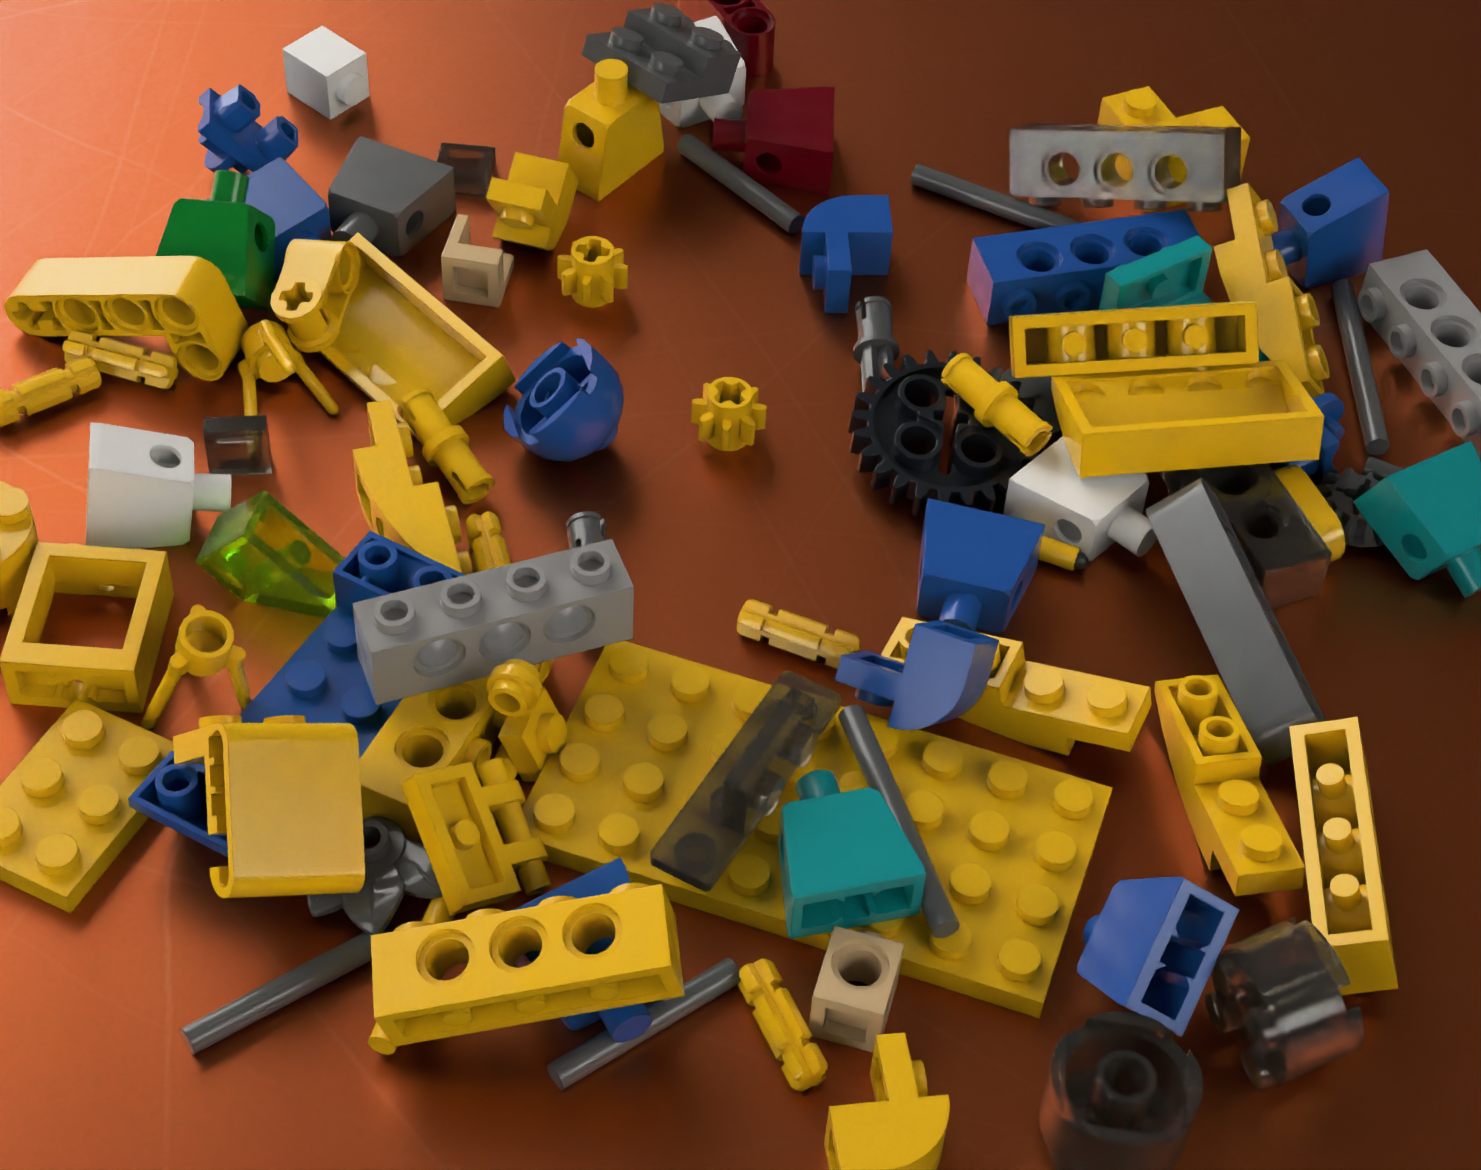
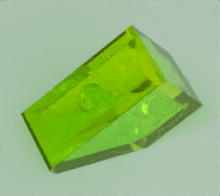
M263 490L217 517L195 562L242 601L326 618L336 607L333 571L345 557L268 492Z

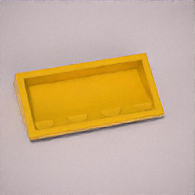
M356 233L347 241L353 242L359 253V279L355 290L351 293L340 325L339 335L329 347L319 351V353L373 401L391 399L398 423L406 422L397 412L398 404H405L402 399L416 389L428 388L452 425H456L482 409L516 381L504 356L361 234ZM410 428V433H411V435H412L413 437H415V438L419 441V439L417 438V436L414 434V432H413L412 429Z
M1285 360L1259 361V363L1051 376V391L1058 422L1068 453L1079 478L1319 459L1325 416Z

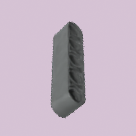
M1201 477L1146 509V513L1236 709L1262 758L1268 765L1273 766L1292 756L1289 726L1323 722L1326 719L1223 507L1208 483Z

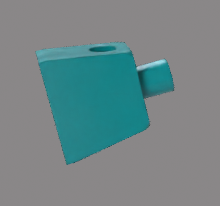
M1471 441L1385 477L1353 501L1357 509L1409 577L1420 580L1447 568L1464 598L1481 591V461Z
M816 770L802 776L796 783L799 800L788 802L781 807L778 835V854L789 939L831 932L834 926L847 929L919 915L926 871L880 791L869 787L841 793L834 773L828 770Z

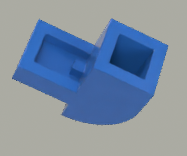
M847 195L835 197L818 204L807 214L802 227L799 275H812L813 290H823L825 313H848L851 275H888L893 237L888 195Z
M941 620L918 623L914 626L905 663L867 650L841 655L835 681L855 687L854 696L859 700L878 706H893L887 727L901 730L920 729L955 719L967 712L978 701L987 685L999 640Z

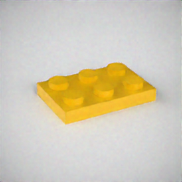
M76 698L0 785V880L71 914L149 818L131 808L128 798L171 750L174 751L173 741Z

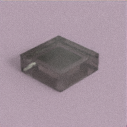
M441 143L437 162L454 167L455 195L487 197L496 163L495 147Z
M267 415L204 417L203 436L210 474H272V453Z

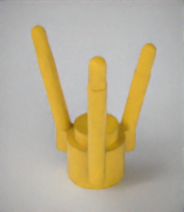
M266 319L250 326L244 332L241 338V348L246 358L238 363L237 369L243 385L247 452L250 456H257L259 454V423L256 380L258 378L267 382H279L296 372L329 414H337L339 407L307 366L301 352L293 348L282 325Z
M196 604L192 606L190 614L183 619L174 641L175 654L170 657L168 669L141 721V726L144 729L150 730L154 727L181 676L186 672L198 677H208L217 674L223 668L229 669L239 706L245 709L251 703L250 690L243 666L246 652L243 648L233 645L234 630L230 621L222 614L206 610L204 606Z

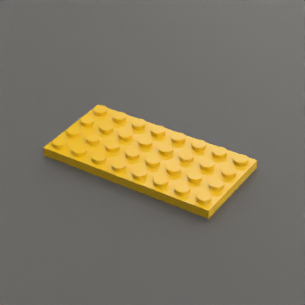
M621 641L604 647L566 722L567 742L565 748L560 754L549 755L522 810L533 838L541 837L548 855V859L545 861L587 874L620 857L626 867L631 883H644L649 886L663 884L670 901L789 938L786 927L778 854L781 807L788 802L799 800L796 791L797 781L805 774L816 770H828L834 773L841 793L869 787L838 719L839 713L845 707L634 643ZM866 714L959 921L960 927L950 936L936 938L930 929L922 908H920L919 915L847 929L853 931L869 930L882 935L888 940L903 943L904 949L899 973L901 975L1040 1019L1113 787L920 729L901 730L887 727L889 720ZM832 931L792 940L827 951Z

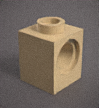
M834 926L812 996L809 1030L813 1035L812 1037L873 1053L876 1035L884 1033L898 985L904 949L903 943L888 940L882 935L869 930L853 931ZM859 981L867 984L868 986H854L849 984L848 982Z

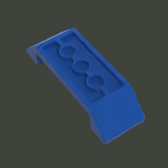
M369 531L333 571L336 607L239 715L242 716V723H264V718L284 715L305 716L306 723H351L357 731L360 759L402 699L379 705L375 704L358 658L352 603L464 576L465 574ZM171 750L128 798L129 806L228 857L227 835H208L205 764L174 765V751Z

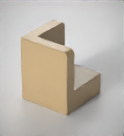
M457 214L441 255L443 299L499 308L514 267V256L512 254L503 253L501 249L471 245L470 217L468 215Z

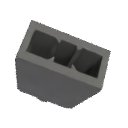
M360 136L329 187L331 231L334 233L332 241L347 242L356 233H359L379 251L394 257L404 256L456 211L454 167Z

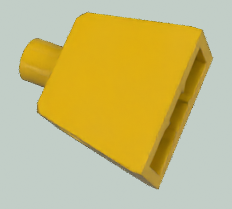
M604 59L598 62L595 66V81L569 99L564 107L558 161L569 163L579 180L576 190L597 202L664 152L659 102L628 84V66L618 59Z

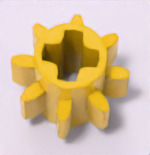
M598 236L580 238L572 242L571 255L563 254L557 257L558 278L561 279L562 295H572L574 301L582 306L596 308L614 302V288L627 289L628 265L624 264V250L622 248L614 249L612 243L605 238Z
M722 377L716 379L711 384L707 382L703 384V399H692L691 423L699 425L698 440L701 442L707 441L712 447L722 451H735L741 449L746 444L752 446L754 444L755 430L765 429L767 406L758 403L759 389L757 387L751 388L747 382L736 377Z

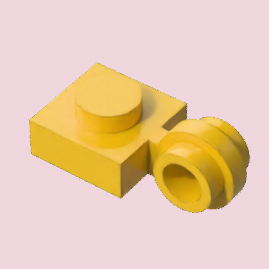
M508 659L503 664L496 666L487 680L488 701L495 710L507 715L498 738L517 768L523 782H536L549 755L560 754L565 748L567 726L545 686H542L539 671L527 661Z

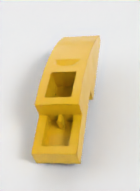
M1249 183L1227 189L1235 240L1213 247L1219 272L1230 302H1257L1258 346L1270 361L1285 360L1306 391L1316 398L1324 394L1322 380L1329 378L1330 372L1323 348L1320 344L1315 345L1312 328L1320 325L1315 301L1310 293L1303 294L1287 274L1286 265L1278 249L1274 250L1271 234L1278 232V221L1270 200L1262 201Z
M391 399L368 402L367 413L371 447L352 450L356 492L370 530L465 575L472 574L468 551L457 552L455 543L461 542V528L456 506H444L439 483L423 484L419 465L408 466L406 459L414 457L408 422L397 423Z
M902 617L881 655L905 663L914 626L925 621ZM983 634L999 640L990 676L978 701L958 718L1018 742L1069 756L1076 740L1123 751H1131L1152 706L1151 689L1149 686L1026 661L1023 642Z
M1191 675L1184 678L1155 681L1154 693L1168 756L1193 833L1209 870L1222 869L1235 896L1302 888L1306 867L1259 779L1262 756L1219 675Z

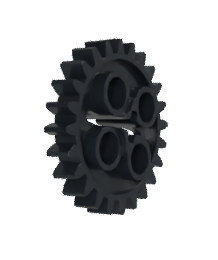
M927 350L924 364L919 365L908 354L903 355L900 370L888 363L883 364L880 379L869 376L866 380L864 392L857 393L851 413L848 433L852 434L849 450L850 453L859 454L857 471L859 473L873 472L870 486L873 491L890 486L892 488L889 500L891 505L899 503L905 497L912 500L911 512L915 516L923 510L928 498L970 508L976 507L979 510L988 512L993 511L995 501L1005 507L1009 478L1043 451L1042 448L1036 454L1026 457L1015 444L994 426L985 427L974 416L975 409L951 388L941 383L943 378L941 376L942 371L949 361L957 355L956 351L950 352L946 363L938 362L932 350ZM974 357L973 361L981 366V358ZM998 366L988 372V374L999 382L1003 368ZM1018 380L1009 382L1019 394L1021 382ZM946 396H950L954 399V412L949 434L951 451L947 462L948 471L947 475H944L939 471L940 452L944 436V423L942 420L946 408ZM1019 398L1024 405L1033 411L1035 405L1034 398Z

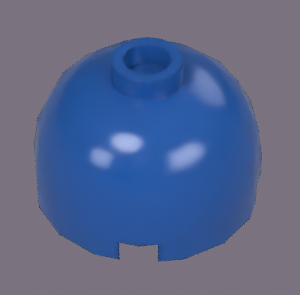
M575 338L578 346L570 348L562 341L553 345L536 358L521 375L514 387L522 394L517 402L516 409L514 410L506 404L503 413L504 429L528 451L542 459L571 462L590 455L594 451L604 449L617 434L618 423L624 404L622 383L612 365L584 339Z

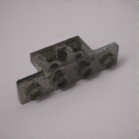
M783 671L650 852L651 865L702 891H710L762 817L770 815L776 808L786 783L796 769L804 767L811 758L820 735L840 709V694L796 673Z

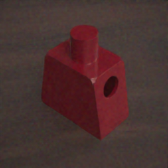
M835 87L753 90L748 94L747 119L714 117L712 150L745 152L744 173L759 184L830 195L834 143Z

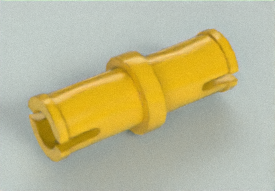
M967 353L956 355L945 366L941 374L943 377L941 383L951 388L975 409L974 416L985 427L994 426L1015 444L1026 457L1036 454L1047 444L1052 435L1050 431L1053 427L1017 399L1018 391L1007 381L998 382L973 361V358Z
M419 388L410 392L402 399L405 404H398L397 412L401 418L408 422L409 427L422 443L423 457L430 466L439 467L463 504H472L484 498L489 493L487 488L494 487L495 480L486 472L468 447L469 436L460 425H452L428 388Z

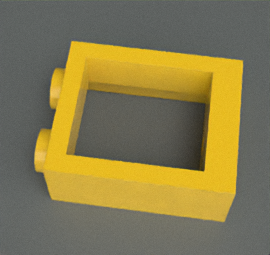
M37 542L0 657V667L10 704L68 708L77 698L105 711L142 713L174 597L167 551L87 546L75 543ZM54 593L137 598L123 649L39 643Z

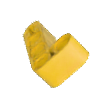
M196 256L39 259L31 266L7 298L4 306L7 317L16 327L35 336H69L71 331L75 330L97 336H164L180 366L191 376L206 381H215L224 375L241 349V338L249 328L220 269L210 261Z

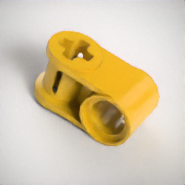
M293 239L286 249L284 265L277 285L271 294L270 304L275 315L281 321L287 322L288 337L292 345L299 351L306 353L319 352L329 347L340 333V325L351 293L357 286L360 273L359 253L353 242Z

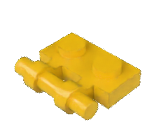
M500 757L488 760L477 766L483 787L480 785L472 762L416 773L401 784L450 915L509 900L521 891L515 875L516 872L526 896L540 893L552 886L543 864L548 859L547 852L541 837L533 838L521 808V804L526 799L519 781L510 780L503 759ZM493 815H495L497 819L498 825L500 827V830L506 843L505 845L503 844L498 828L494 821Z

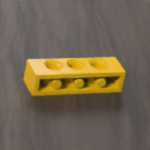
M1252 301L1009 316L1011 374L1014 378L1259 363L1257 302Z
M554 659L533 664L540 673L541 684L547 678ZM489 676L409 696L400 701L359 759L363 819L369 817L388 818L401 827L407 840L423 843L401 784L413 774L472 762L477 777H480L477 766L490 760L492 745L498 738L507 718V715L495 710L488 701L489 693L486 683Z
M1358 717L1289 726L1314 945L1326 997L1398 989L1368 769Z
M626 883L613 888L607 894L579 899L572 896H553L542 900L534 907L506 912L494 908L480 909L470 913L465 919L438 924L413 921L399 925L393 932L371 935L374 1018L394 1047L685 996L676 915L663 884L649 886L644 883ZM603 938L614 939L613 943L605 951L598 954H585L588 947L595 941ZM530 951H541L537 959L531 964L524 967H513L521 955ZM461 963H468L465 970L459 976L450 980H441L445 972L451 967Z

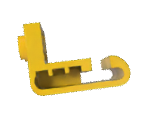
M216 715L199 718V729L173 736L174 765L205 764L208 835H227L228 866L209 868L212 886L219 897L244 898L358 893L362 889L365 881V853L359 742L357 731L351 723H306V717L301 715L267 717L263 719L264 723H242V716Z

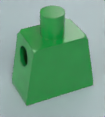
M216 170L210 200L180 198L173 204L156 256H196L204 258L220 269L240 308L272 311L270 301L271 294L274 291L276 228L274 220L252 205L245 204L250 180L248 176L229 170Z

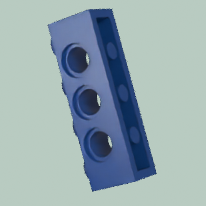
M1186 209L976 237L972 239L966 281L986 325L1008 323L1009 316L1098 310L1107 272L1114 270L1122 264H1129L1158 252L1166 246L1175 245L1195 237L1199 233Z

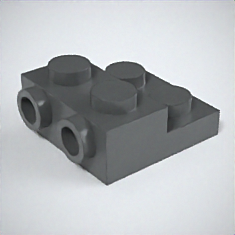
M654 3L652 8L628 10L624 27H614L611 32L587 34L581 54L596 64L604 59L623 61L628 66V84L661 104L729 93L741 57V53L736 51L734 46L725 40L720 33L709 28L696 27L694 22L689 17L684 16L681 10L664 3Z

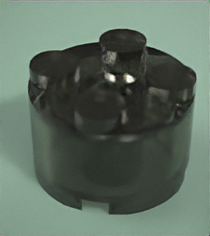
M1290 917L1223 946L1210 974L1214 991L1204 995L1207 1012L1216 1029L1221 1034H1226L1233 1030L1244 1047V1050L1241 1051L1244 1069L1250 1081L1259 1090H1264L1273 1085H1282L1359 1050L1364 1041V1024L1360 1007L1358 1006L1346 1011L1339 988L1351 984L1343 964L1324 935L1307 920L1295 924L1296 917Z
M1103 1012L1087 1018L1084 1026L1073 1031L1070 1035L1068 1031L1059 1040L1053 1053L1039 1110L1040 1129L1044 1141L1050 1150L1051 1162L1057 1170H1172L1185 1149L1201 1102L1203 1079L1198 1061L1190 1049H1188L1186 1054L1170 1038L1172 1031L1161 1022L1133 1012Z

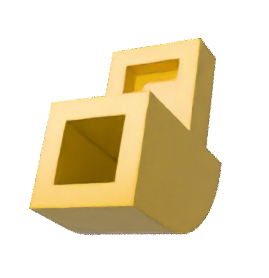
M515 152L508 180L492 177L486 199L498 215L492 237L542 250H553L567 224L579 181L569 163Z
M905 1032L876 1035L870 1069L875 1102L829 1106L824 1141L828 1169L936 1170L941 1158L949 1119V1095L928 1096L924 1064L922 1060L911 1061Z

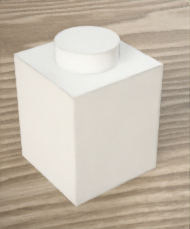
M320 26L282 49L287 92L328 119H333L370 96L366 53L326 27Z

